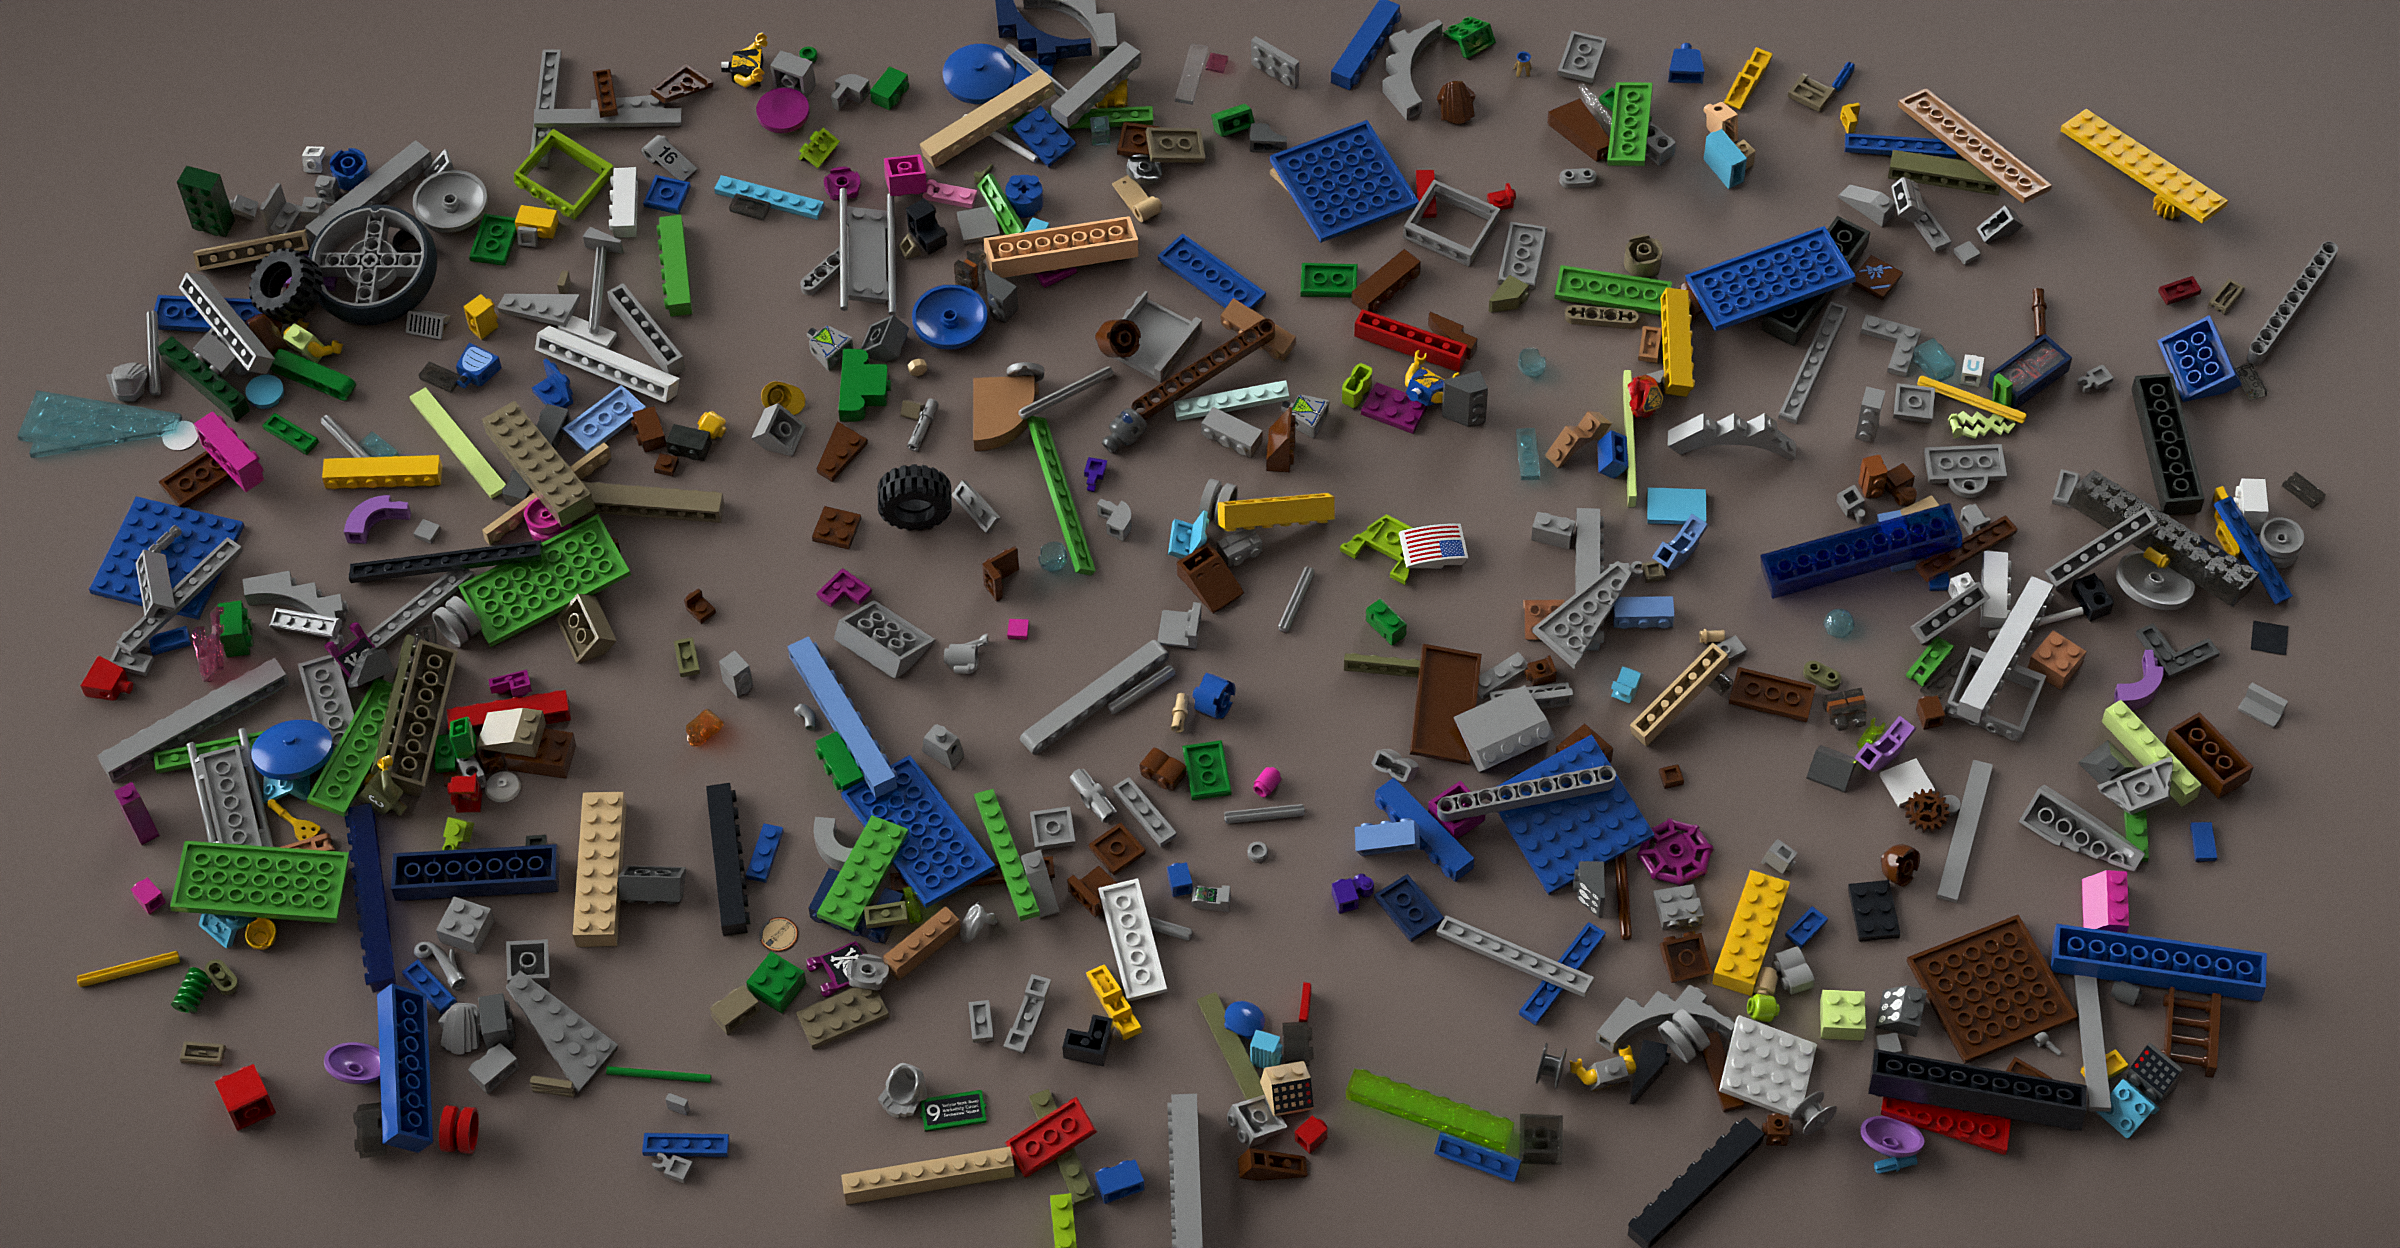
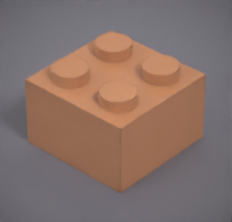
M2053 630L2031 655L2027 669L2046 675L2045 681L2061 690L2083 665L2087 651Z

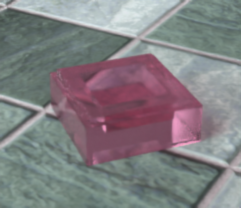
M1211 52L1206 64V70L1224 73L1228 56Z

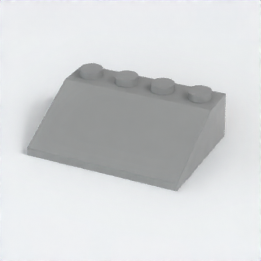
M875 600L840 619L834 636V640L841 643L842 646L855 652L858 656L893 678H897L907 672L935 642L933 637Z
M1525 685L1454 717L1478 772L1555 738L1547 718Z

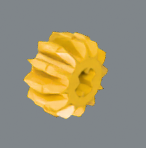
M2158 194L2154 197L2153 208L2154 211H2157V216L2163 215L2164 219L2169 217L2172 220L2174 216L2179 217L2183 213L2181 209Z

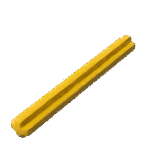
M177 951L93 971L78 975L77 983L79 987H84L180 962V956Z

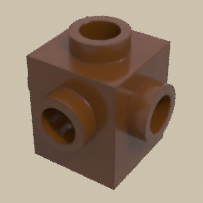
M1780 1113L1767 1115L1766 1123H1762V1132L1765 1133L1766 1145L1787 1146L1789 1136H1793V1123H1789V1115H1782Z

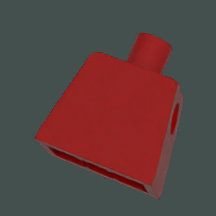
M97 656L80 685L86 697L111 701L116 700L120 692L130 694L133 689V683L127 681L128 677L125 670L101 656Z

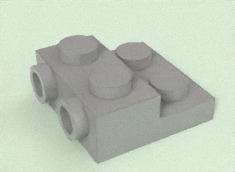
M1694 884L1653 891L1662 930H1676L1679 927H1695L1703 924L1704 914L1700 899L1697 898Z
M1265 1094L1233 1104L1227 1113L1228 1124L1236 1128L1239 1141L1245 1143L1248 1148L1265 1143L1268 1137L1283 1133L1288 1127L1281 1116H1273Z

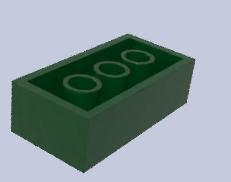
M186 165L177 180V185L192 228L197 231L211 233L215 236L226 237L235 222V218L221 175Z

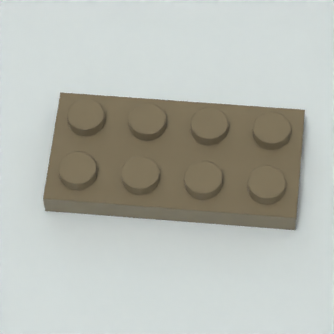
M854 987L796 1012V1016L812 1049H815L889 1017V1013L878 990Z

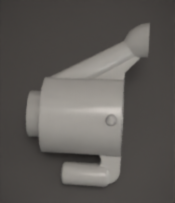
M988 633L981 636L978 640L965 644H950L949 648L944 650V664H948L949 669H954V673L957 674L973 673L978 667V649L982 646H988Z

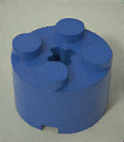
M348 148V151L340 150L330 159L332 176L337 178L339 188L351 191L371 175L366 157L358 149Z
M1013 175L1010 177L1005 188L1006 197L1017 216L1027 218L1035 215V212L1040 211L1043 207V189L1039 178L1035 175Z
M1205 673L1200 686L1196 687L1193 691L1192 697L1195 699L1194 709L1216 719L1224 718L1233 703L1230 701L1231 695L1235 696V684L1216 675Z

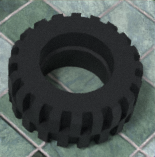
M292 248L272 251L269 253V256L261 259L262 262L257 264L255 273L251 275L252 282H249L251 302L259 312L271 319H276L281 323L296 322L299 320L298 318L307 316L306 313L308 311L311 312L314 304L319 300L318 296L322 293L321 285L323 284L321 270L316 262ZM292 277L288 288L280 295L284 283Z
M911 464V466L903 465L898 469L893 468L890 472L885 473L878 482V513L885 522L891 526H896L898 529L904 528L908 531L913 529L920 531L924 528L931 529L934 525L938 526L945 521L952 511L950 480L942 471L938 472L934 467L929 468L927 465L917 466V464Z

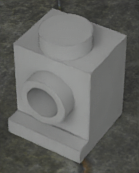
M319 175L314 186L317 197L323 198L324 204L333 205L340 194L337 178Z
M1969 504L1961 510L1959 521L1968 534L1971 535L1989 525L1991 519L1989 517L1985 518L1984 512L1981 509L1979 510L1976 504Z
M1777 839L1769 848L1761 863H1768L1782 874L1785 870L1790 872L1796 864L1794 858L1797 852Z

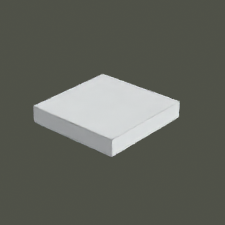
M1916 758L1880 772L1882 781L1898 807L1908 804V798H1913L1914 792L1920 794L1921 789H1924L1925 793L1932 789V794H1935V788Z

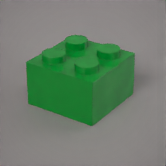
M242 601L218 603V637L226 658L250 655V647L253 646L250 630H253L252 619H249L248 609L244 608Z
M772 951L746 981L747 989L755 998L781 1014L807 983L803 970Z

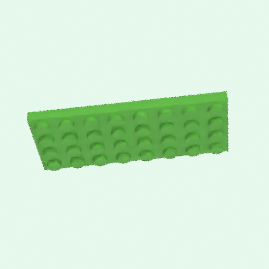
M598 514L543 542L542 560L498 565L458 586L468 606L479 619L482 627L481 630L490 647L563 611L578 593L592 596L631 576L630 570Z
M185 841L170 908L174 912L337 923L350 858L349 852Z

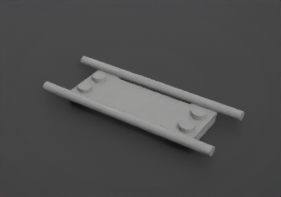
M840 189V309L842 311L848 310V300L884 304L886 301H889V315H896L894 196H890V193L887 194V211L849 207L847 206V189ZM885 230H888V281H886ZM847 237H848V255H847Z
M241 728L238 730L241 746L234 745L201 754L199 757L197 756L195 743H187L208 841L211 843L274 847L246 729ZM245 768H247L248 776L252 788V793L261 829L258 828L253 802L249 790V785L245 773Z

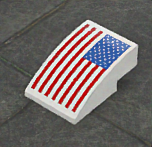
M1461 524L1428 525L1399 532L1406 568L1441 569L1444 565H1463L1468 559Z

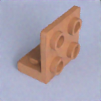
M1564 599L1523 600L1526 640L1540 639L1532 632L1533 627L1564 604Z

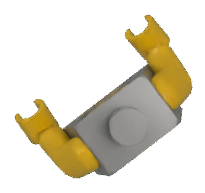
M1627 1045L1628 1048L1626 1049L1618 1048L1620 1056L1596 1062L1587 1070L1583 1068L1582 1059H1577V1062L1569 1061L1571 1073L1576 1074L1585 1085H1589L1590 1091L1629 1082V1075L1635 1073L1636 1064L1630 1045Z

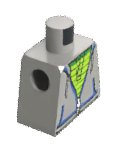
M825 326L820 331L811 328L807 332V337L810 339L811 353L828 371L843 359V349H854L852 337L831 326Z
M1301 394L1298 395L1294 403L1284 401L1281 411L1285 412L1289 407H1292V415H1296V429L1314 439L1329 413V400Z

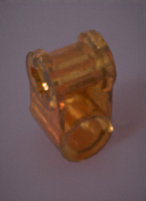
M710 709L703 710L686 725L687 742L695 747L702 745L721 730L724 722Z

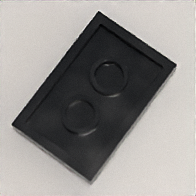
M1889 880L1848 884V893L1858 941L1900 938V929Z

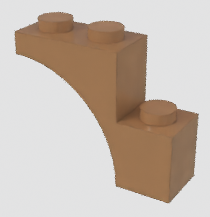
M1588 411L1578 426H1565L1545 454V457L1557 468H1562L1566 461L1581 447L1593 440L1601 439L1612 423L1600 412Z

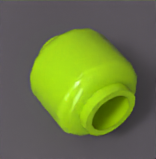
M1755 994L1753 998L1748 1000L1747 1013L1755 1021L1769 1023L1779 1014L1780 1006L1773 996Z

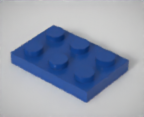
M1041 105L1013 126V131L1047 167H1050L1076 146L1075 141Z

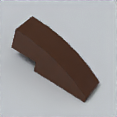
M1430 312L1428 326L1432 332L1467 344V359L1471 360L1477 350L1478 338L1464 333L1463 325Z

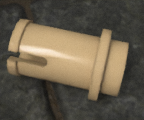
M1703 629V631L1699 632V641L1707 644V642L1725 641L1724 630L1707 631Z

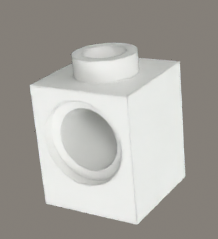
M1969 572L1950 579L1948 593L1951 598H1954L1975 583Z

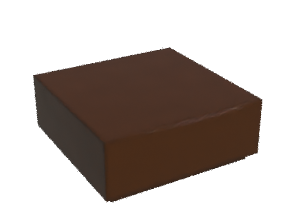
M1678 764L1659 768V775L1664 789L1684 785V778Z

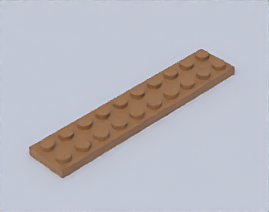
M1925 88L1898 101L1899 108L2023 204L2051 191L2052 185L1928 89Z

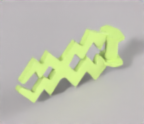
M1962 411L1960 414H1951L1948 418L1949 426L1953 430V438L1965 435L1976 439L1978 433L1985 436L1990 429L2002 435L2003 431L2009 434L2015 427V421L2007 419L2013 422L2007 426L2003 422L2007 418L1996 414L1986 418L1978 411L1973 417ZM1958 421L1963 425L1966 421L1971 426H1974L1977 423V421H1979L1982 424H1984L1985 427L1982 428L1977 424L1973 431H1971L1966 426L1964 427V429L1961 426H1959Z

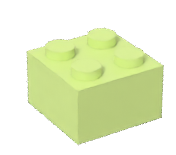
M1822 990L1820 999L1821 1039L1863 1041L1866 1030L1864 991Z

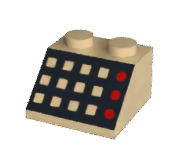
M1304 1061L1264 1068L1260 1084L1273 1116L1313 1110L1311 1077Z

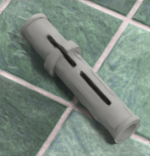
M928 399L925 408L919 414V421L907 444V447L912 451L919 450L927 429L934 420L935 411L939 406L938 401L935 399Z

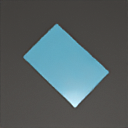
M1647 488V523L1684 525L1691 514L1706 522V489Z

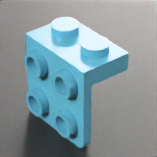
M1203 511L1194 524L1174 519L1168 555L1183 559L1206 543L1207 535L1205 530L1209 525L1207 511Z

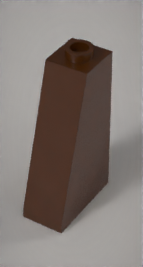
M1580 98L1548 111L1547 123L1551 128L1597 162L1608 158L1610 138Z

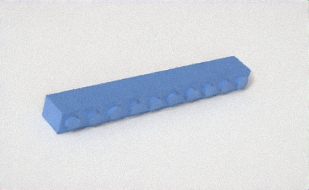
M808 636L787 646L791 661L832 728L840 735L875 798L896 789L898 775L895 769H890L887 756L881 754L877 740H872L869 727L863 725L861 714L859 711L855 712L851 698L845 696L846 692L843 685L837 683L836 674L833 670H829L827 659L819 654L820 649L817 643H812Z

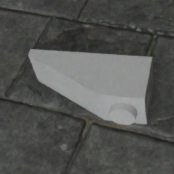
M1850 184L1838 195V198L1881 227L1894 216L1895 201L1882 192Z
M1041 849L1021 855V862L1040 911L1039 917L1043 918L1059 913L1060 911Z

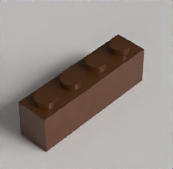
M1403 249L1352 291V303L1361 310L1369 312L1378 310L1382 303L1390 300L1398 290H1402L1409 281L1419 276L1421 261Z

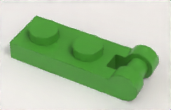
M1937 636L1909 669L1906 677L1910 680H1916L1918 685L1924 687L1953 651L1954 645ZM1919 669H1920L1921 671H1923V672H1925V673H1924L1923 675H1921V674L1918 673V671H1919Z

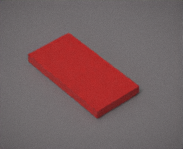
M1075 1097L1005 1143L1007 1147H1011L1014 1160L1023 1176L1027 1178L1097 1133V1130L1080 1100Z

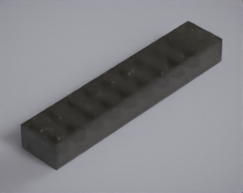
M2095 470L2074 487L2067 503L2109 530L2147 507L2158 522V528L2134 542L2133 545L2144 552L2148 547H2152L2163 555L2167 554L2168 558H2170L2169 568L2232 607L2251 591L2259 575V572L2251 566L2244 564L2236 559L2235 556L2228 554L2217 545L2207 541L2201 535L2191 531L2185 525L2178 523L2167 514L2162 513L2151 504L2141 500L2135 494L2130 493Z

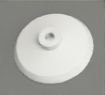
M502 771L495 773L487 780V787H485L486 795L495 802H508L519 794L521 781L512 772Z

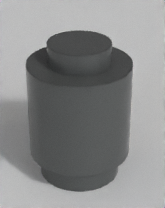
M2115 980L2110 996L2119 1002L2134 1006L2135 1003H2140L2143 992L2139 991L2140 986L2123 980L2121 982Z

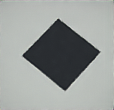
M2253 621L2251 649L2286 655L2288 626Z

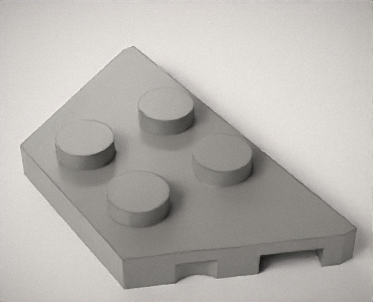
M2170 756L2097 785L2098 790L2130 815L2168 801L2173 771L2172 757Z

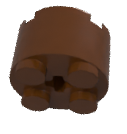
M1108 320L1101 325L1095 335L1099 349L1109 358L1130 357L1140 347V330L1134 322L1129 320Z

